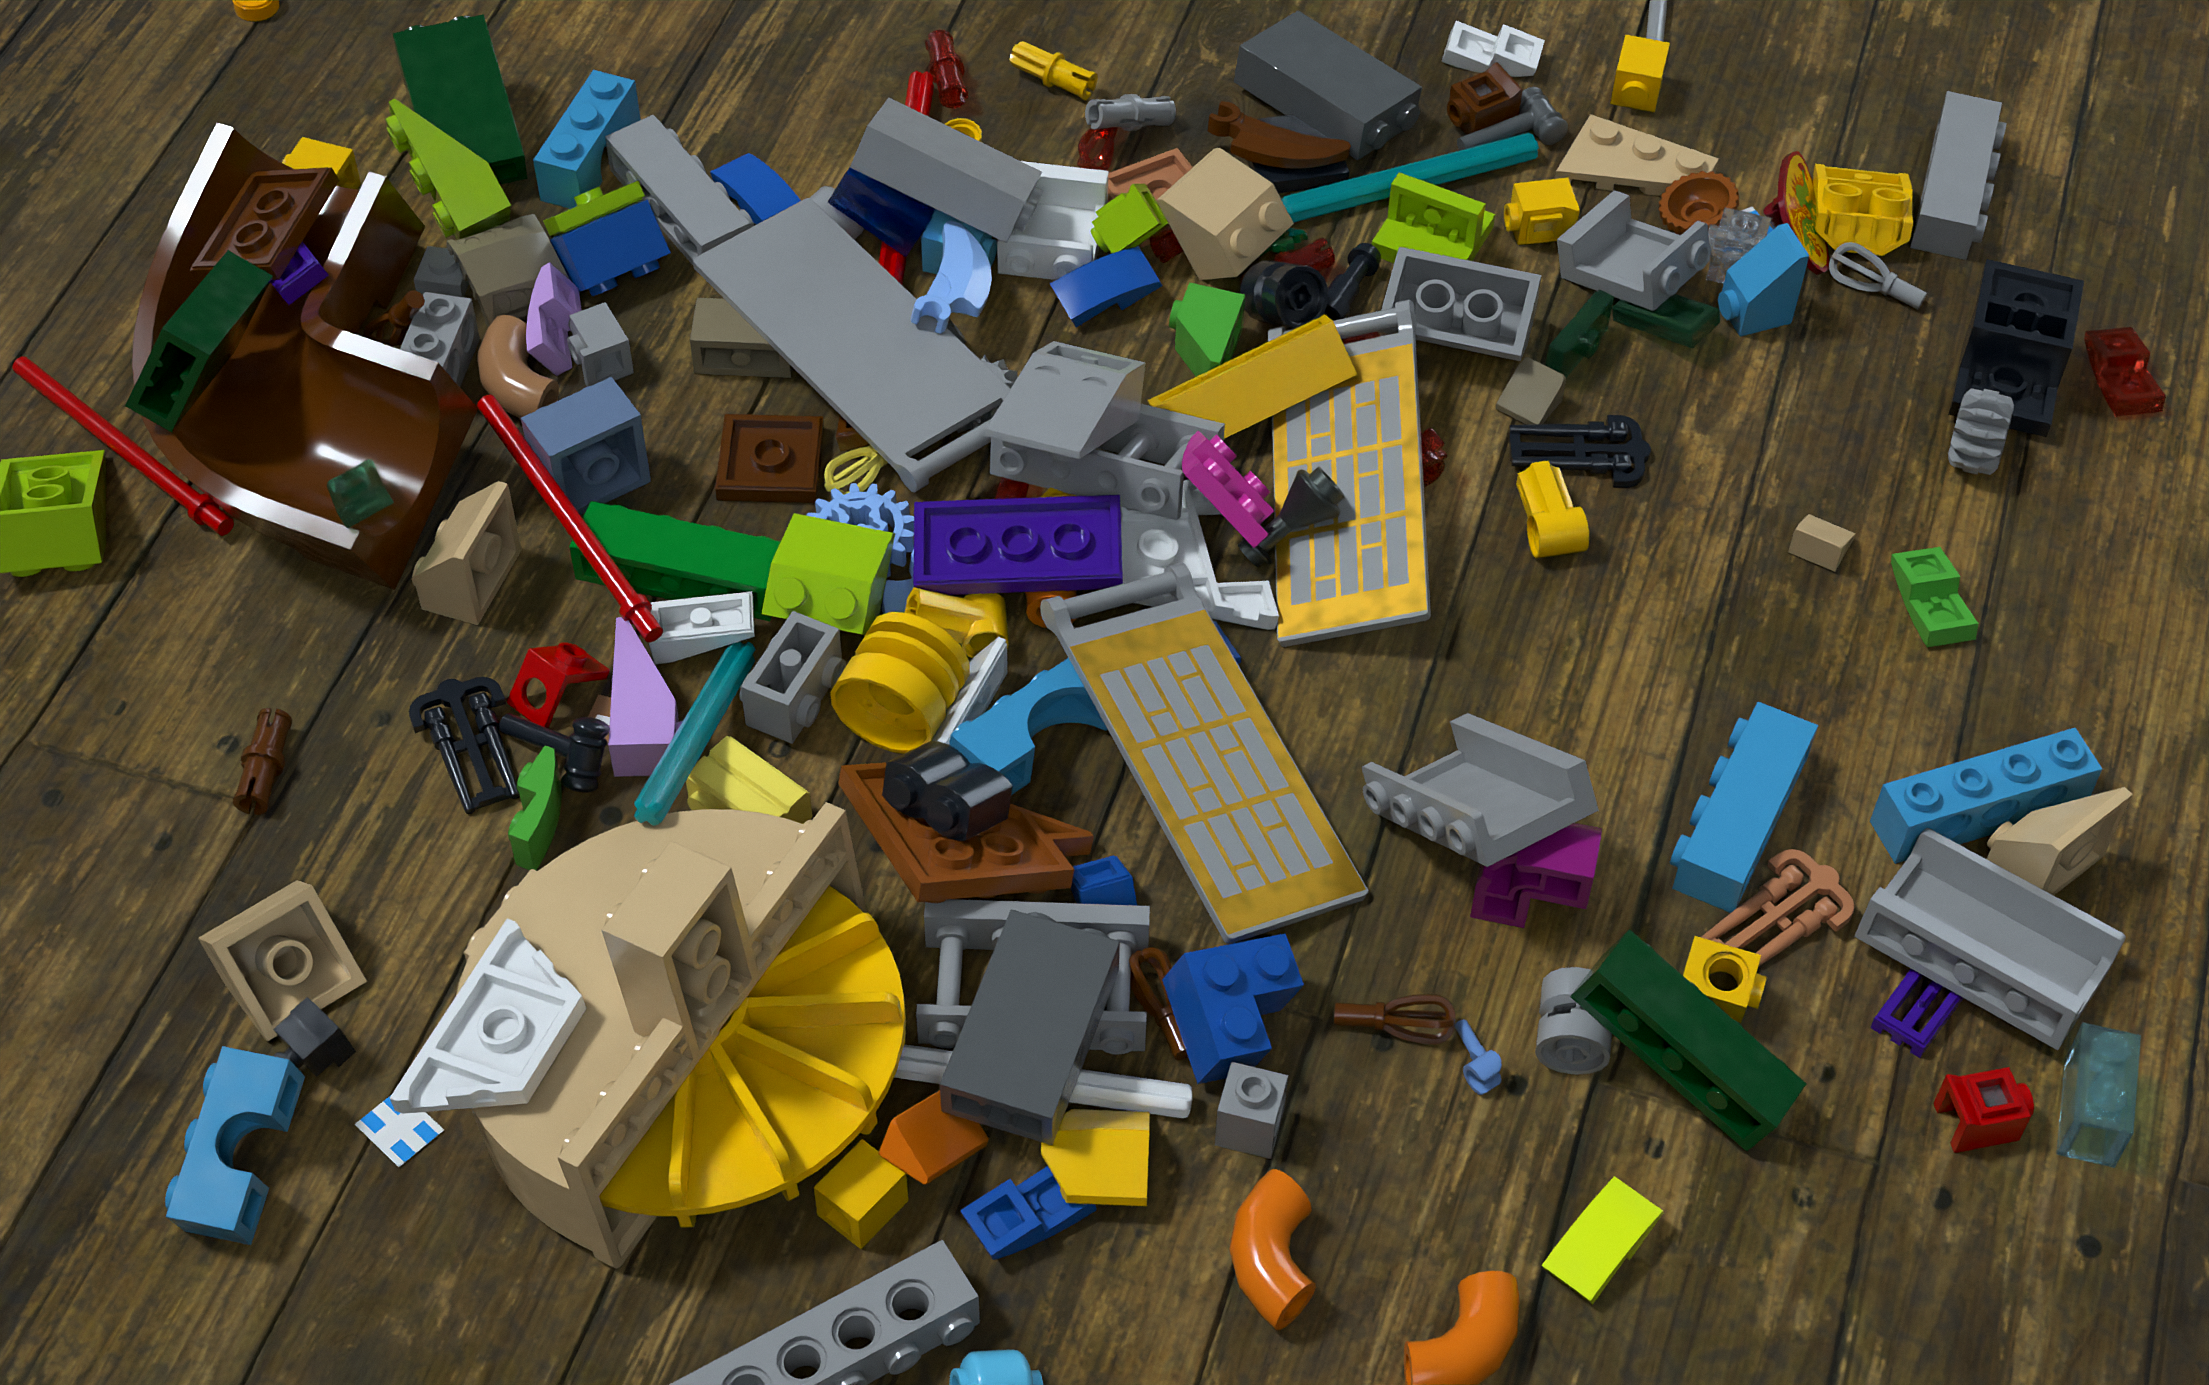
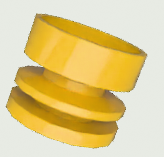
M888 612L877 616L855 651L856 656L850 659L830 692L831 703L840 720L856 735L879 748L905 754L932 741L946 716V710L955 701L960 689L970 675L969 659L962 646L947 631L931 621L910 613Z

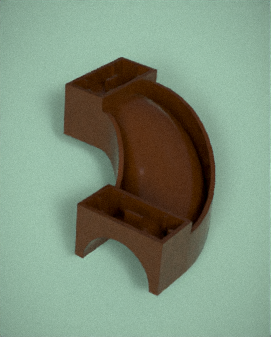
M216 123L159 242L140 299L133 335L132 371L134 386L162 328L200 284L196 281L190 269L250 174L257 171L293 169L258 149L233 127ZM369 171L360 190L340 186L335 187L303 239V243L325 269L328 276L290 305L287 304L270 282L236 351L172 432L143 416L141 417L154 443L169 462L233 518L268 538L296 549L308 560L395 590L478 408L439 362L356 335L372 306L387 309L425 229V225L387 177Z

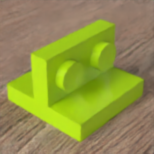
M1399 172L1391 183L1387 219L1372 240L1371 245L1379 250L1381 259L1393 264L1399 247L1473 261L1494 228L1496 214L1486 211V204Z

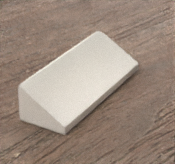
M996 638L970 660V675L960 689L955 701L946 710V716L932 741H939L950 745L951 734L961 723L968 720L973 721L985 713L1008 673L1006 639Z

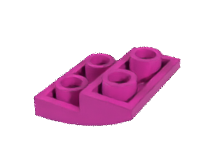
M1198 430L1190 438L1184 451L1182 471L1248 543L1255 548L1269 535L1260 524L1274 512L1271 506L1264 500L1271 492L1251 471L1242 477L1230 464L1237 455L1217 434L1209 441Z

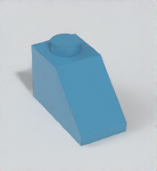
M1788 223L1778 225L1726 272L1723 289L1718 296V305L1722 316L1726 320H1730L1740 337L1792 323L1809 254Z

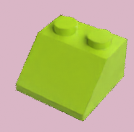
M794 513L771 562L761 614L787 619L792 611L836 627L839 630L865 635L876 617L880 615L895 533Z

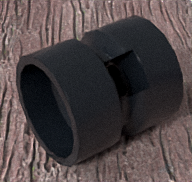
M1261 261L1248 270L1241 284L1240 294H1245L1244 310L1251 318L1263 323L1298 328L1321 317L1328 304V287L1325 278L1318 270L1307 265L1289 264L1280 261Z

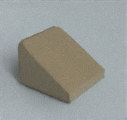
M1525 357L1518 365L1497 401L1495 409L1526 425L1543 424L1563 400L1566 377L1529 357Z

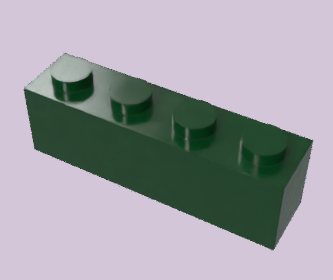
M1630 929L1601 956L1570 996L1746 1151L1777 1128L1807 1084L1788 1068L1782 1060L1777 1058L1749 1034L1740 1023L1726 1014L1702 993L1695 984L1687 980Z

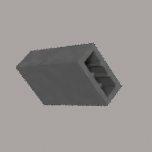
M1300 11L1289 15L1239 46L1234 83L1283 114L1297 117L1328 138L1349 142L1351 145L1349 155L1356 160H1359L1374 149H1380L1397 134L1412 128L1419 117L1420 108L1418 105L1422 86Z
M1011 909L941 1079V1111L1053 1145L1119 971L1120 941L1111 939L1107 934L1096 929L1085 928L1081 930L1057 923L1051 917L1042 913L1031 912L1026 914Z

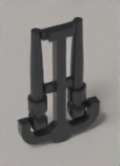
M1607 415L1606 425L1602 421H1588V424L1509 425L1510 461L1512 466L1529 467L1534 462L1549 461L1552 466L1559 467L1560 470H1590L1591 474H1606L1607 470H1612L1613 487L1629 488L1638 485L1642 481L1645 463L1650 457L1651 447L1646 441L1642 440L1639 424L1632 418L1623 415ZM1627 434L1630 436V440L1626 444L1584 443V438H1587L1588 441H1603L1604 438H1609L1610 441L1624 442ZM1520 435L1574 437V443L1520 442ZM1522 456H1543V457H1522ZM1631 463H1632V464H1633V472L1629 473L1630 468H1631Z
M476 677L464 682L457 679L444 680L439 684L437 690L417 697L409 708V717L414 732L418 733L428 728L431 730L430 736L434 747L440 750L448 774L466 814H472L476 809L509 798L517 799L520 797L517 791V782L498 731L499 721L496 713L491 710L493 707L505 705V697L500 685L488 677ZM482 692L470 696L469 699L470 708L476 716L475 721L480 734L474 736L462 703L465 701L466 696ZM485 692H488L491 695V700ZM440 704L450 707L463 740L455 742L452 730L447 725L446 714L440 706L429 710L426 709ZM424 710H426L424 714L425 721L421 718ZM489 745L506 787L502 788V785L493 787L478 748L479 746ZM467 751L483 791L477 793L476 797L472 799L457 756L458 753Z

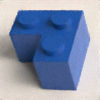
M1286 933L1184 953L1162 979L1197 1084L1227 1078L1231 1062L1255 1067L1272 1049L1261 1015L1281 1011L1304 986Z

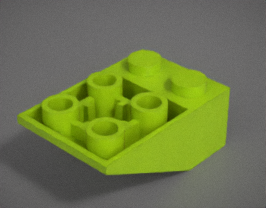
M393 99L388 102L390 117L385 119L388 126L386 130L399 154L408 151L412 159L408 162L411 168L409 172L422 196L431 193L436 202L432 205L434 209L432 214L445 238L454 235L456 240L487 231L495 225H502L510 221L511 204L487 161L398 100Z

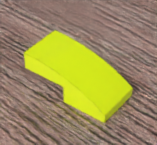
M1614 1176L1565 1233L1544 1261L1542 1267L1593 1305L1627 1258L1630 1261L1664 1214V1211Z

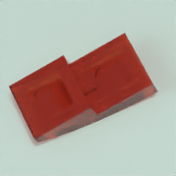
M2132 327L2086 331L2084 341L2091 367L2101 392L2115 417L2162 412L2166 395L2147 370L2150 351Z

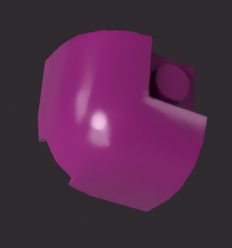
M1573 823L1488 867L1480 864L1470 917L1524 928L1531 898L1587 909L1595 875L1602 828Z

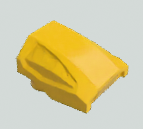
M1815 164L1813 172V189L1816 199L1815 231L1834 250L1844 243L1853 242L1865 247L1875 255L1883 256L1910 241L1913 228V189L1908 174L1864 171ZM1852 250L1846 251V252L1857 253V252L1852 251Z

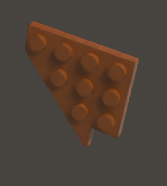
M886 762L841 766L839 786L917 902L941 903L949 899L970 897L993 898L997 895L1023 892L1040 894L1047 890L1071 888L1074 868L1066 857L1089 855L1091 852L1094 836L1090 831L1010 804L1008 819L966 841L949 839L935 831L924 818H913L904 815L884 799L882 792Z

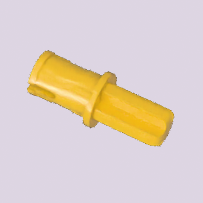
M1024 41L1015 44L1009 59L1011 65L1042 79L1044 86L1049 88L1055 85L1079 96L1083 100H1087L1091 96V92L1087 91V88L1092 91L1095 90L1098 74L1066 61L1062 53L1057 52L1053 55Z

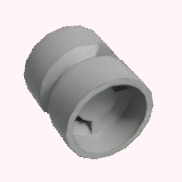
M1579 967L1561 968L1550 972L1543 978L1539 1008L1541 1018L1538 1023L1535 1054L1538 1060L1546 1067L1561 1073L1574 1075L1590 1074L1602 1070L1608 1065L1610 1060L1612 1033L1570 997L1591 969Z

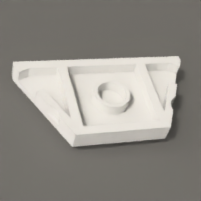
M506 919L390 1096L395 1111L405 1114L527 1104L585 1012L586 1006L582 995L567 978L560 977L556 973L553 963L541 950L536 951L523 936L521 928L515 921Z

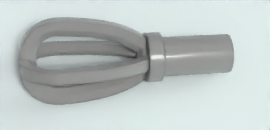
M1848 242L1840 245L1830 259L1829 270L1832 277L1849 287L1868 292L1880 291L1881 294L1885 296L1890 295L1917 310L1927 296V292L1898 278L1897 274L1890 273L1888 267L1879 257L1857 243ZM1849 250L1857 252L1872 262L1879 269L1882 276L1842 256V254ZM1840 262L1879 283L1869 284L1842 275L1838 271L1837 264Z

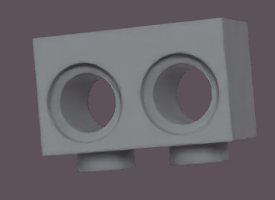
M424 292L425 303L413 317L400 350L439 362L460 387L480 340L472 299Z

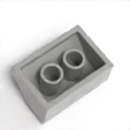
M1399 247L1381 310L1395 308L1396 302L1411 299L1417 320L1416 340L1521 361L1528 345L1537 309L1541 275ZM1398 327L1377 331L1385 334L1399 333Z

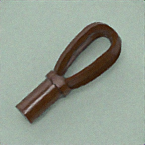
M415 290L409 291L399 303L369 323L363 330V337L391 347L401 345L413 317L425 303L423 295ZM390 321L395 328L389 339H383L385 325ZM377 329L376 337L372 336V333Z
M1149 947L1142 951L1138 950L1129 959L1131 989L1143 1008L1155 1017V1021L1161 1027L1174 1059L1184 1060L1188 1058L1186 1047L1162 981L1172 968L1169 958L1164 951L1158 948ZM1142 962H1148L1157 972L1165 993L1166 1007H1163L1148 985L1140 968Z
M1437 994L1409 995L1396 998L1386 1004L1385 1002H1376V1005L1336 1002L1334 1012V1025L1375 1027V1030L1384 1031L1385 1029L1388 1033L1398 1038L1433 1045L1441 1044L1452 1036L1456 1020V1013L1452 1003L1444 996ZM1436 1004L1441 1006L1445 1012L1397 1009L1412 1005ZM1397 1025L1444 1028V1030L1439 1034L1413 1032Z

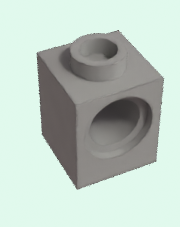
M1231 1062L1217 1110L1215 1146L1271 1159L1284 1113L1288 1075Z

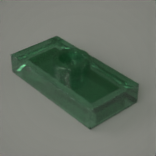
M1599 289L1590 297L1549 345L1545 366L1563 374L1567 378L1584 357L1590 359L1595 354L1603 334L1608 330L1614 296Z
M1677 294L1670 296L1654 311L1621 299L1612 307L1613 321L1692 349L1720 323V309Z
M372 459L365 460L331 479L326 484L337 514L347 529L394 503L383 477Z

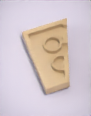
M1590 114L1556 170L1555 179L1569 178L1570 184L1572 179L1596 182V189L1613 191L1614 184L1639 187L1645 195L1661 196L1662 193L1666 192V187L1671 186L1672 182L1679 180L1681 176H1688L1690 173H1699L1700 171H1705L1706 173L1714 171L1716 173L1719 158Z

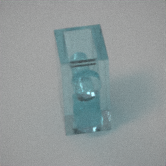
M2082 1022L2065 1057L2057 1155L2115 1168L2134 1133L2141 1035Z

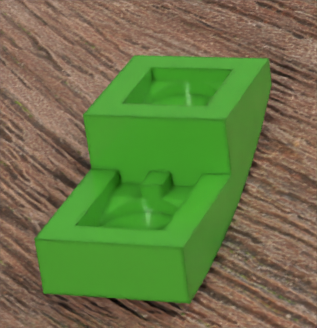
M1941 547L1892 554L1891 565L1899 591L1911 620L1926 647L1976 640L1979 623L1958 594L1960 575Z

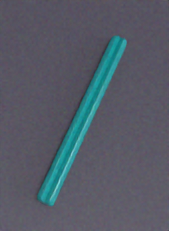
M1525 133L1284 196L1281 200L1293 223L1390 198L1391 183L1399 172L1433 185H1440L1534 160L1538 157L1539 145L1533 134Z
M739 641L727 646L634 802L637 809L634 817L639 823L647 821L651 825L656 826L664 820L755 662L753 653L756 649L752 643L742 644Z

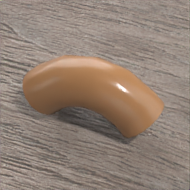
M500 315L492 321L486 330L478 351L477 362L480 380L489 395H493L506 412L521 419L541 407L557 402L559 385L557 381L535 373L527 365L530 353L527 352L526 323L514 316Z

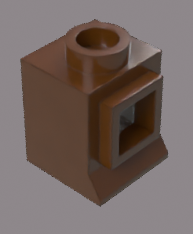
M1495 62L1485 72L1451 85L1449 102L1447 103V114L1451 122L1468 135L1519 115L1523 89L1498 62Z

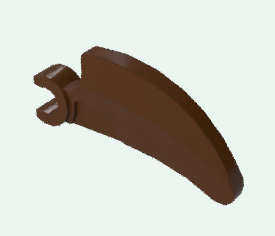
M1221 101L1218 115L1213 113L1209 115L1207 131L1216 136H1230L1233 138L1230 152L1251 162L1291 169L1312 168L1346 160L1350 154L1351 145L1345 140L1321 138L1277 127L1244 115L1239 107L1230 102Z

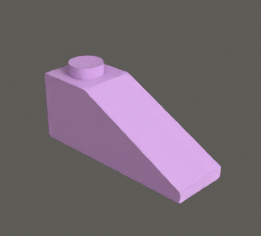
M622 617L616 618L608 742L614 777L650 776L683 721H679L674 696L629 620L624 621Z

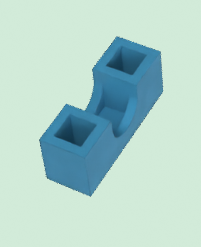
M597 70L591 72L533 159L540 201L571 209L577 206L574 199L575 196L601 185V157L604 147H607L605 136L641 120L635 80Z
M222 1046L217 1063H212L208 1068L203 1083L205 1100L199 1118L194 1119L187 1129L184 1141V1149L187 1154L180 1175L173 1177L165 1197V1206L168 1210L166 1217L183 1231L248 1245L252 1244L269 1187L253 1173L235 1170L233 1167V1153L242 1137L253 1130L270 1128L288 1132L305 1076L290 1060Z

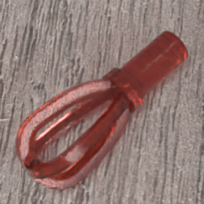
M1118 127L1089 128L1078 143L1080 157L1077 161V166L1079 168L1107 171L1113 158L1114 138L1118 132ZM1101 138L1106 139L1102 150L1094 158L1090 159L1088 156ZM1103 159L1101 166H1097L1096 164Z

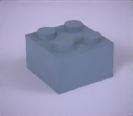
M612 377L585 387L577 393L548 406L541 407L521 418L526 441L580 515L586 512L590 501L604 504L651 482L641 414Z

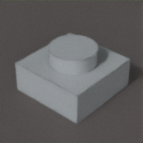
M427 246L414 277L416 291L422 294L430 292L464 297L469 283L464 280L460 271V265L458 262H455L454 255L451 256L447 248Z

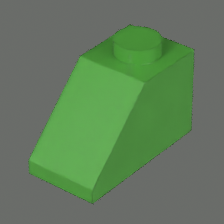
M1189 282L1183 300L1174 301L1169 319V328L1176 329L1175 350L1195 377L1232 360L1243 330L1245 294Z

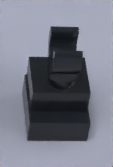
M308 997L291 1010V1014L273 1029L288 1048L284 1052L275 1053L273 1056L290 1060L298 1069L305 1065L316 1077L333 1062L340 1067L356 1052L341 1029Z

